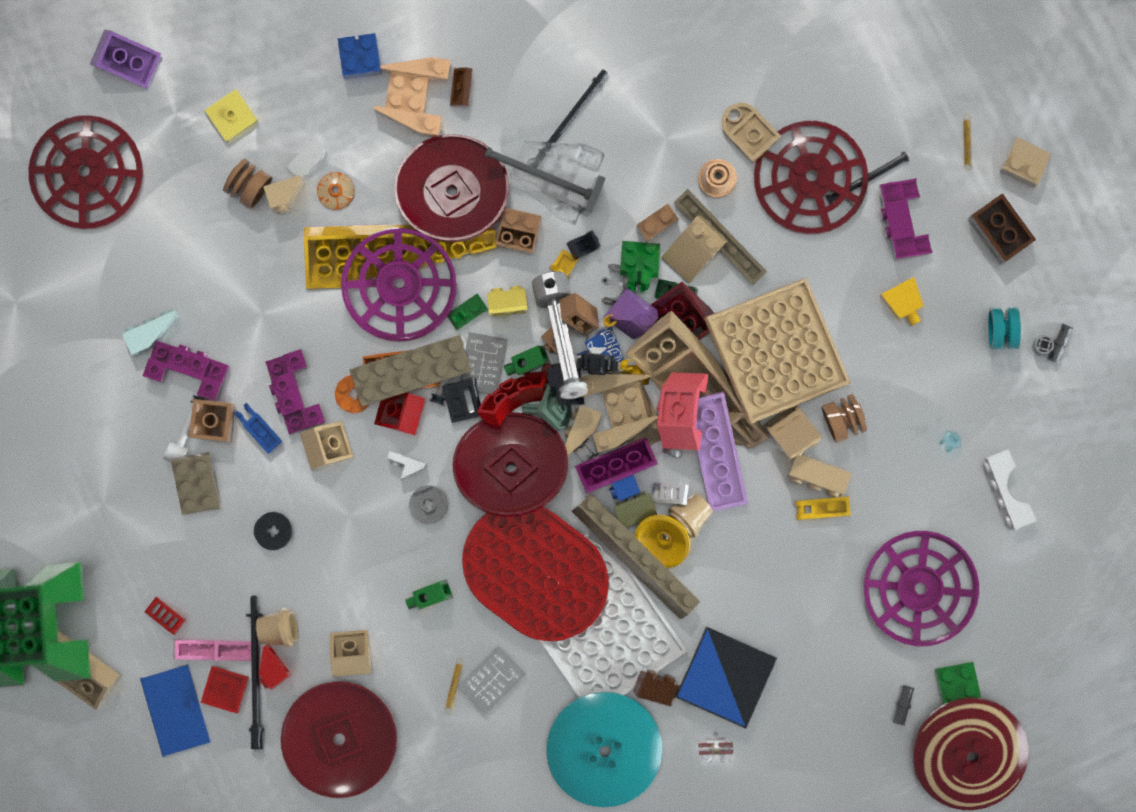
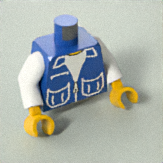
M613 314L605 316L604 320L599 322V328L590 331L586 336L585 346L587 350L578 353V359L581 358V354L613 355L614 360L618 361V371H609L607 373L633 370V367L628 368L627 366L628 361H632V359H624L611 327L616 325L617 321L610 322V317Z

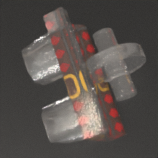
M713 732V737L706 738V742H698L699 755H701L702 763H712V755H720V762L730 763L731 756L734 754L733 741L726 742L725 737H718V732Z

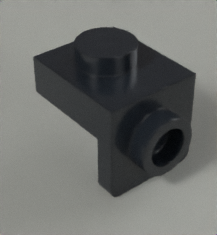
M593 230L566 243L574 260L587 256L601 247Z

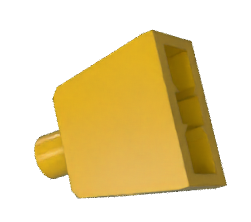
M914 277L880 295V298L898 320L907 317L911 326L921 321L916 311L923 307V302Z

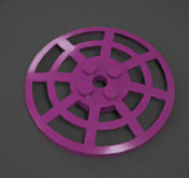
M409 228L384 229L362 240L350 253L343 269L341 282L342 297L346 309L353 320L366 332L378 338L399 342L423 337L436 329L448 316L453 306L457 286L455 270L447 252L432 238ZM394 233V244L383 246L373 253L365 247L368 242L377 237ZM402 233L418 236L432 245L423 252L414 246L402 244ZM402 249L412 251L418 254L419 257L413 263L402 260ZM394 250L395 260L385 264L378 258L380 254ZM437 250L447 263L450 279L439 278L436 266L430 259ZM360 252L367 260L361 268L359 280L347 281L350 265L356 254ZM424 262L430 267L433 278H421L418 268ZM373 263L379 269L377 278L365 279L367 269ZM401 278L405 284L403 287L397 288L393 284L394 280ZM422 286H433L432 294L426 303L419 296ZM439 286L450 287L447 304L441 314L438 315L431 306L437 298ZM365 287L377 288L380 297L373 304L367 296ZM359 288L362 300L368 307V310L361 317L351 304L348 289ZM413 301L421 308L413 314L404 316L403 306ZM385 302L396 306V316L386 314L380 311L379 308ZM425 313L433 321L421 330L404 334V322L415 320ZM374 314L384 320L396 322V334L380 331L370 326L367 322Z
M912 531L893 537L876 551L865 572L863 594L871 618L886 635L907 645L932 646L950 640L967 626L978 604L979 579L973 561L958 543L936 532ZM921 537L920 548L910 549L897 555L891 547L903 539ZM929 537L945 542L958 553L948 560L939 552L928 549ZM885 551L891 558V561L884 569L881 581L870 580L874 564ZM919 554L918 566L908 568L901 560L907 556ZM927 555L939 559L944 564L935 571L926 566ZM962 559L967 564L971 574L972 590L961 589L959 575L954 565ZM896 565L902 574L898 582H889L887 577L893 566ZM948 570L953 577L955 588L944 587L941 576ZM918 583H923L926 587L923 594H918L915 591V586ZM869 587L880 588L881 599L887 610L880 618L877 617L871 605ZM886 589L897 590L900 600L892 607L888 602ZM943 595L954 596L948 610L944 612L938 603ZM960 596L972 597L966 615L956 625L949 617L956 609ZM904 606L913 610V622L903 619L897 612ZM932 609L939 617L931 622L921 623L923 611ZM893 617L900 624L913 628L912 639L895 634L884 624ZM942 622L950 629V632L936 639L920 640L921 629L931 628Z

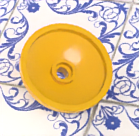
M652 515L642 520L636 528L634 536L666 568L675 567L687 558L691 547L690 537L685 527L676 519L666 515Z

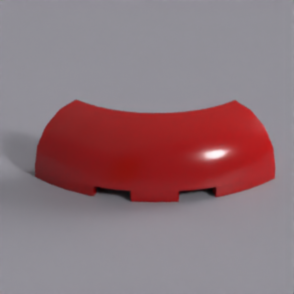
M548 372L525 373L523 377L514 380L510 378L499 384V388L492 394L489 393L483 400L477 411L478 415L486 423L501 427L504 419L514 409L523 404L543 399L547 384L549 383L547 379Z

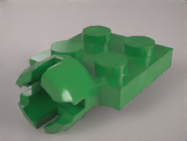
M622 241L620 275L627 276V287L632 292L636 293V285H640L639 293L645 292L649 289L650 279L658 278L660 244Z
M974 662L935 669L942 705L960 698H981Z

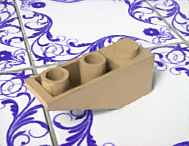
M580 405L579 409L575 408L572 415L574 423L572 427L568 425L565 437H568L565 443L568 456L596 431L602 413Z

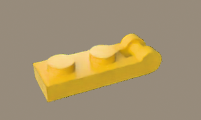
M849 496L795 501V507L798 510L796 520L851 516ZM805 506H811V513H805Z

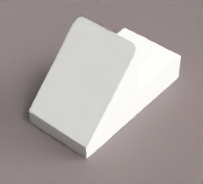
M389 451L387 458L391 460L390 464L401 467L402 464L405 465L400 480L426 468L425 463Z

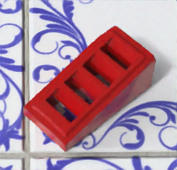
M155 597L144 611L172 635H176L186 621L184 617L158 597ZM157 604L161 605L155 614L151 612ZM163 608L166 609V612L163 614V616L161 618H158L157 616L160 614ZM169 613H171L172 616L167 621V623H165L164 619L168 616ZM176 617L178 621L174 624L173 627H170L169 625Z

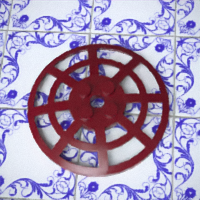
M74 116L56 123L39 138L29 161V184L36 202L52 219L71 228L96 229L115 222L132 207L142 186L143 163L135 142L119 125L98 116ZM84 121L82 132L69 134L62 139L54 133L56 129L68 123ZM95 121L108 125L120 135L113 141H110L103 135L91 132V123ZM48 137L55 145L47 156L45 166H34L38 150ZM82 137V144L79 149L71 151L65 145L66 142L72 139ZM90 138L100 140L106 146L99 152L89 149ZM125 140L134 154L136 170L124 168L123 158L117 147ZM59 149L66 156L62 166H51L52 159ZM112 151L117 159L118 168H108L104 160ZM81 167H89L90 172L87 176L80 175L79 170ZM34 174H45L46 185L52 194L45 203L37 192ZM50 174H61L64 184L57 191L52 184ZM107 176H118L115 187L109 193L103 186ZM124 177L136 178L130 197L121 206L114 197L121 189ZM71 189L79 194V205L65 200L62 196ZM98 191L104 198L97 203L87 205V194ZM58 201L67 208L78 210L79 222L64 219L51 211L50 208ZM108 203L116 211L113 215L103 220L87 223V211L99 209Z
M801 121L783 127L777 132L783 135L785 132L792 130L795 140L787 144L778 155L767 150L756 160L754 187L760 205L774 222L796 233L821 234L839 228L857 212L867 192L868 168L862 150L845 131L826 122ZM819 126L831 131L826 139L815 136L802 137L799 127ZM837 134L843 136L852 145L859 158L847 159L844 152L833 143ZM816 142L823 144L819 154L808 153L805 143ZM794 146H798L801 156L796 158L794 162L783 157ZM830 148L839 155L842 160L841 163L832 165L826 158ZM763 158H767L774 162L771 172L772 185L761 189V163ZM779 164L789 168L788 179L781 182L777 181ZM861 165L863 182L861 192L857 196L849 191L852 180L851 168ZM846 171L844 188L834 183L835 172ZM807 172H815L817 179L809 181L806 178ZM791 187L797 194L793 204L784 197L781 192L782 189ZM829 190L838 193L840 196L826 207L823 196ZM775 192L780 202L790 209L785 220L770 208L764 198L765 195ZM804 198L815 199L818 209L807 210L800 208ZM845 198L855 203L844 217L832 224L830 223L828 212L838 207ZM797 213L805 216L820 215L823 226L806 228L796 226L792 222Z

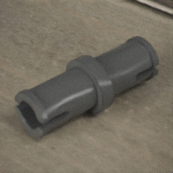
M1061 324L1057 338L1053 340L1054 348L1050 352L1048 360L1059 364L1064 349L1068 347L1067 341L1073 327Z
M902 685L899 702H896L897 710L893 723L905 726L908 710L912 706L910 702L914 690L913 687Z

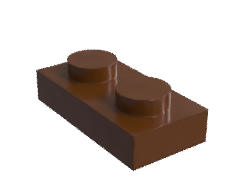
M454 68L450 106H468L472 68Z

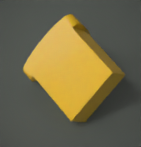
M562 249L553 265L549 266V269L552 272L565 273L569 280V274L579 259L574 260L572 254Z

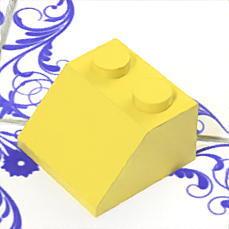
M521 286L510 287V290L502 291V288L491 289V292L487 293L490 317L528 313L526 290L521 289Z

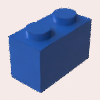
M634 475L611 483L612 488L609 489L613 500L617 498L618 501L640 493Z

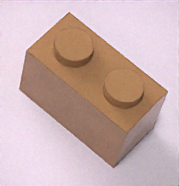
M666 204L638 223L636 228L645 242L648 243L676 224L679 218L670 205Z
M573 293L559 300L561 319L584 335L599 328L597 308L581 296Z

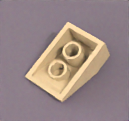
M698 215L661 258L690 283L728 240L701 215Z

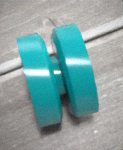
M1000 307L989 309L988 338L991 350L1002 349L1004 340L1008 349H1019L1021 321L1018 307H1007L1004 314Z

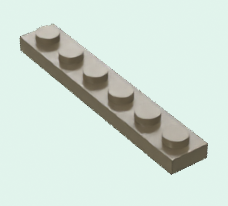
M689 189L674 201L691 221L698 215H701L728 240L720 251L753 285L767 272Z

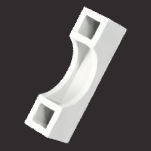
M1009 449L984 458L986 461L983 463L987 474H991L993 479L990 481L994 492H998L1000 497L997 499L1001 510H1005L1007 515L1004 518L1008 528L1011 527L1012 530L1036 522L1030 503L1016 501L1007 489L1008 476L1015 468Z

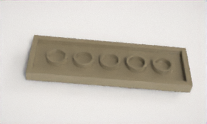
M457 335L358 366L349 371L362 407L471 372V367L461 337Z

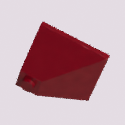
M683 281L651 304L658 312V319L654 324L672 311L699 340L710 334L704 318L715 313Z

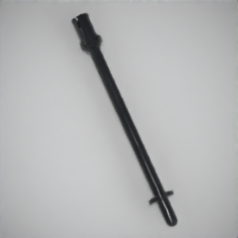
M256 595L250 597V614H246V617H251L252 725L249 728V732H251L250 749L253 750L263 749L262 732H264V728L260 724L259 640L256 631L257 619L262 617L263 614H258V597Z

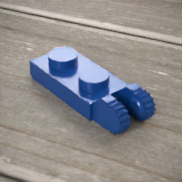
M245 403L243 406L252 417L247 421L238 410L234 414L243 423L245 429L269 454L283 441L264 419Z

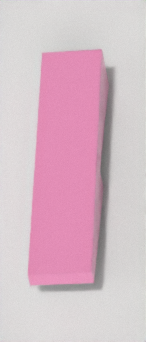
M174 640L173 659L251 661V642Z

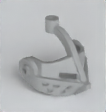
M608 264L609 270L620 272L618 264ZM623 275L624 283L610 280L607 277L601 279L604 285L612 284L624 287L617 298L604 297L601 300L602 303L612 305L628 288L627 276ZM636 285V293L640 292L638 285Z

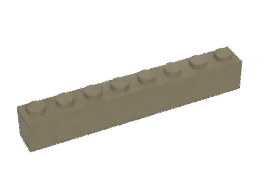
M591 493L583 498L571 511L680 620L689 615L699 604L700 601Z

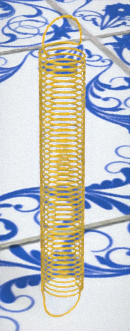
M967 119L964 121L963 132L965 165L968 164L971 157V142L970 144L968 142L969 135L971 137V120L968 121Z
M457 661L453 672L452 687L450 685L447 704L445 705V708H448L450 697L451 711L453 697V681L455 694L454 697L456 696L457 691ZM459 664V679L461 675V664Z

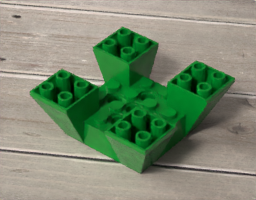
M81 562L46 565L25 586L16 587L15 569L0 570V687L24 685L23 665H32L55 682L91 679L88 640L58 642L55 608L56 603L84 601Z

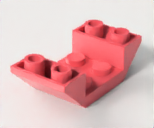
M672 372L662 386L657 427L664 449L700 451L702 431L695 428L699 393H706L708 374Z

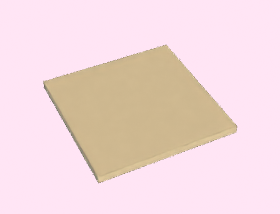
M806 278L704 318L749 425L851 383Z

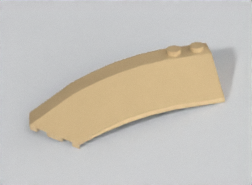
M672 311L659 319L626 352L645 374L651 375L650 379L660 390L672 372L708 374L706 393H699V397L724 392L735 444L755 448L769 438L760 421L748 424L726 371L702 342Z

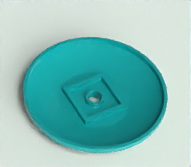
M614 692L590 693L569 703L554 720L547 738V761L553 778L567 795L589 806L614 807L635 799L650 786L660 767L662 741L654 719L637 701ZM603 746L609 747V755H600V748Z

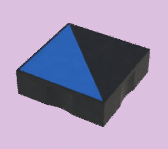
M705 626L675 698L746 729L777 658Z

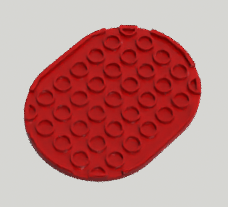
M542 507L532 513L513 517L485 513L473 525L465 540L462 552V568L469 589L481 604L521 634L541 641L566 640L582 633L600 615L607 599L609 584L608 572L602 555L590 540L549 509Z

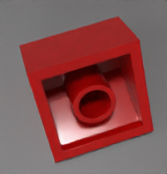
M403 393L381 400L374 425L415 435L425 398L410 393Z
M270 644L263 647L259 669L261 678L259 681L265 689L269 688L272 690L292 676V673Z

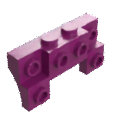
M916 178L879 185L883 208L880 209L882 220H886L887 227H884L887 239L890 238L895 260L933 253L929 234L915 236L907 200L920 198Z
M156 340L142 376L162 382L166 369L193 377L201 380L197 395L216 401L230 366L207 358V353L197 350L195 354L189 351V347L180 344L178 347Z
M302 349L265 361L272 383L269 384L272 396L276 395L278 402L275 403L278 414L282 413L289 435L324 423L325 419L320 404L305 408L294 372L308 368Z

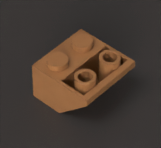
M505 208L502 213L495 245L533 253L542 219L541 216Z

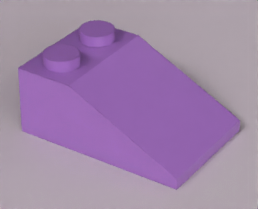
M104 29L90 65L147 88L161 53L115 32Z

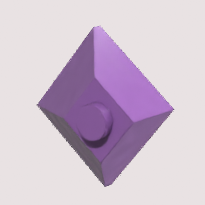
M627 288L603 316L604 318L613 314L610 317V322L617 321V324L614 326L634 340L649 330L658 319L657 309Z

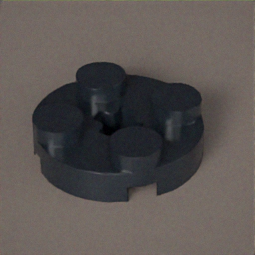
M268 512L262 515L254 525L255 539L260 546L267 550L284 548L292 538L293 529L290 520L281 513ZM272 526H276V529L279 530L278 534H275L274 537H271V533H268V529H271Z

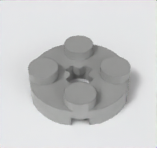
M430 485L417 488L409 502L412 516L418 521L427 524L441 520L448 506L447 498L443 491ZM426 499L434 502L431 510L423 507Z

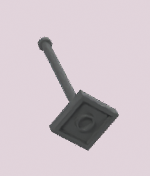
M488 146L484 155L485 158L488 159L490 157L584 196L586 200L580 214L585 216L592 214L605 182V177L598 175L594 178L591 188L585 189L493 151Z

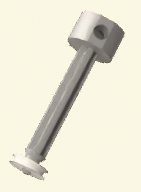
M563 272L541 274L532 280V288L536 305L541 308H548L563 383L565 384L559 389L560 397L563 399L578 398L585 395L588 389L586 388V383L579 382L580 378L578 377L567 323L561 319L559 301L571 294L568 277Z

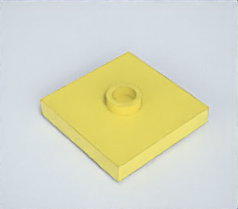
M237 89L205 109V112L226 142L258 121Z

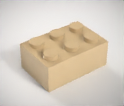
M801 455L793 458L787 477H790V481L799 485L802 482L809 484V489L815 491L822 489L827 491L826 495L837 498L845 494L852 473Z

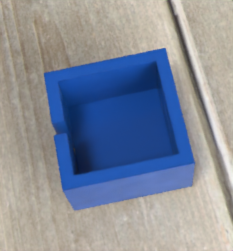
M375 33L358 35L359 39H355V36L337 38L344 80L382 74Z

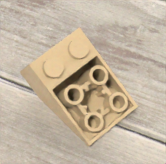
M798 406L782 411L763 424L773 442L790 459L801 456L804 450L817 445L819 440L823 438Z

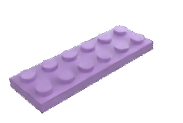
M724 392L701 396L698 402L695 429L702 431L700 451L697 450L709 505L713 511L748 504Z

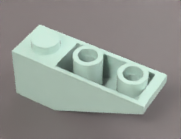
M169 309L162 312L159 318L154 319V317L144 320V324L139 327L133 325L126 328V332L122 335L131 355L136 356L151 349L155 345L156 340L158 341L179 316L175 310L171 311Z

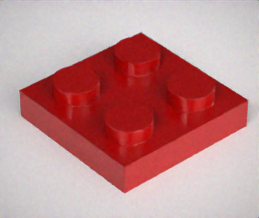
M212 665L200 703L238 714L249 676Z

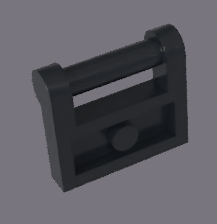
M476 377L442 386L452 423L480 417L477 413L481 402L476 387ZM465 387H469L474 406L473 411L468 409L463 390Z

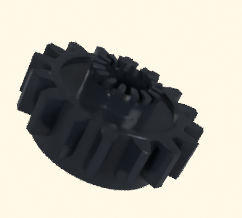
M581 354V358L576 359V368L588 371L589 375H605V372L618 371V361L614 360L613 355Z

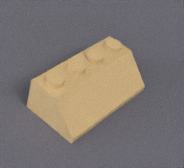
M58 631V642L72 641ZM89 653L91 679L59 681L57 683L96 710L112 689L120 674Z

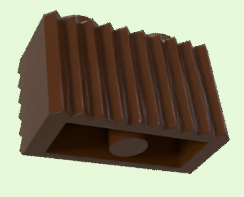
M647 670V672L640 671L633 692L638 698L672 707L680 685L676 678L666 674L663 677L653 670Z

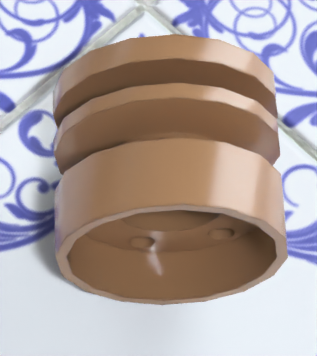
M244 158L230 172L223 191L227 194L231 192L232 198L242 193L239 202L251 210L265 194L263 186L271 184L273 177L263 170L258 171L254 175L256 165L251 164L249 166L250 161Z
M853 394L847 396L849 405L844 398H840L841 408H838L835 402L821 406L826 424L835 443L848 439V429L855 436L858 435L856 426H858L861 433L867 431L864 412Z

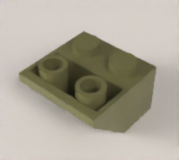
M645 491L634 495V499L631 501H627L626 498L616 502V506L613 508L617 519L626 528L640 523L649 516L657 515L650 493L645 494Z

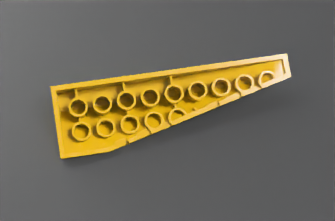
M410 225L304 227L306 289L341 288L345 263L350 253L362 240L384 229L413 228ZM490 228L475 238L460 242L435 241L447 252L449 258L455 257L456 259L465 254H475L496 248V229ZM394 233L377 237L368 242L365 247L373 253L383 246L394 244ZM402 233V244L414 246L423 252L432 245L418 236ZM402 249V260L413 263L419 257L418 254L412 251ZM394 250L386 251L380 254L378 258L385 264L395 260ZM438 250L430 257L433 263L444 262V258ZM360 252L356 254L350 265L347 281L359 280L361 268L367 260ZM424 262L419 268L427 266V263ZM373 263L369 265L365 279L377 278L379 269Z

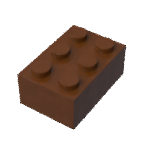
M1003 193L969 217V220L1001 264L1036 240Z

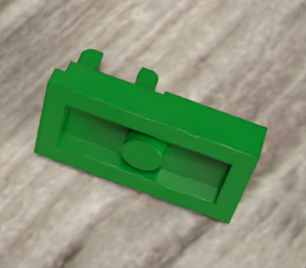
M477 293L450 311L447 317L457 331L486 312L488 308Z

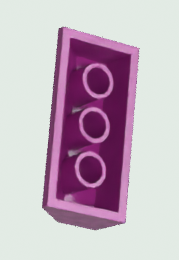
M644 437L576 465L575 468L587 494L653 467L658 462L647 438Z

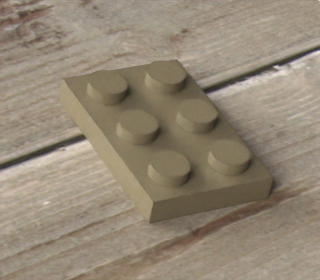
M210 453L172 458L171 464L182 515L220 509Z

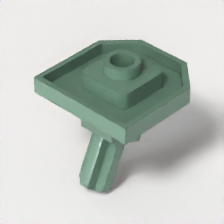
M549 383L540 404L526 403L522 405L523 414L539 415L540 419H544L554 430L568 428L572 409L571 405L559 406L556 397L557 387H550Z

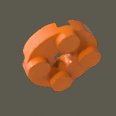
M351 375L344 377L337 383L335 389L337 404L349 413L365 411L370 404L361 407L358 396H356L357 399L355 400L349 397L351 389H355Z

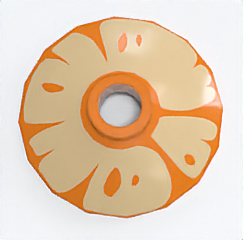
M339 172L325 175L319 181L317 187V196L320 202L326 208L332 210L347 207L355 194L351 179ZM338 187V193H332V188Z

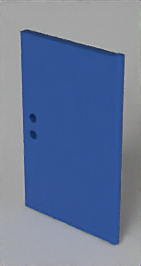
M188 665L140 678L162 757L210 743Z

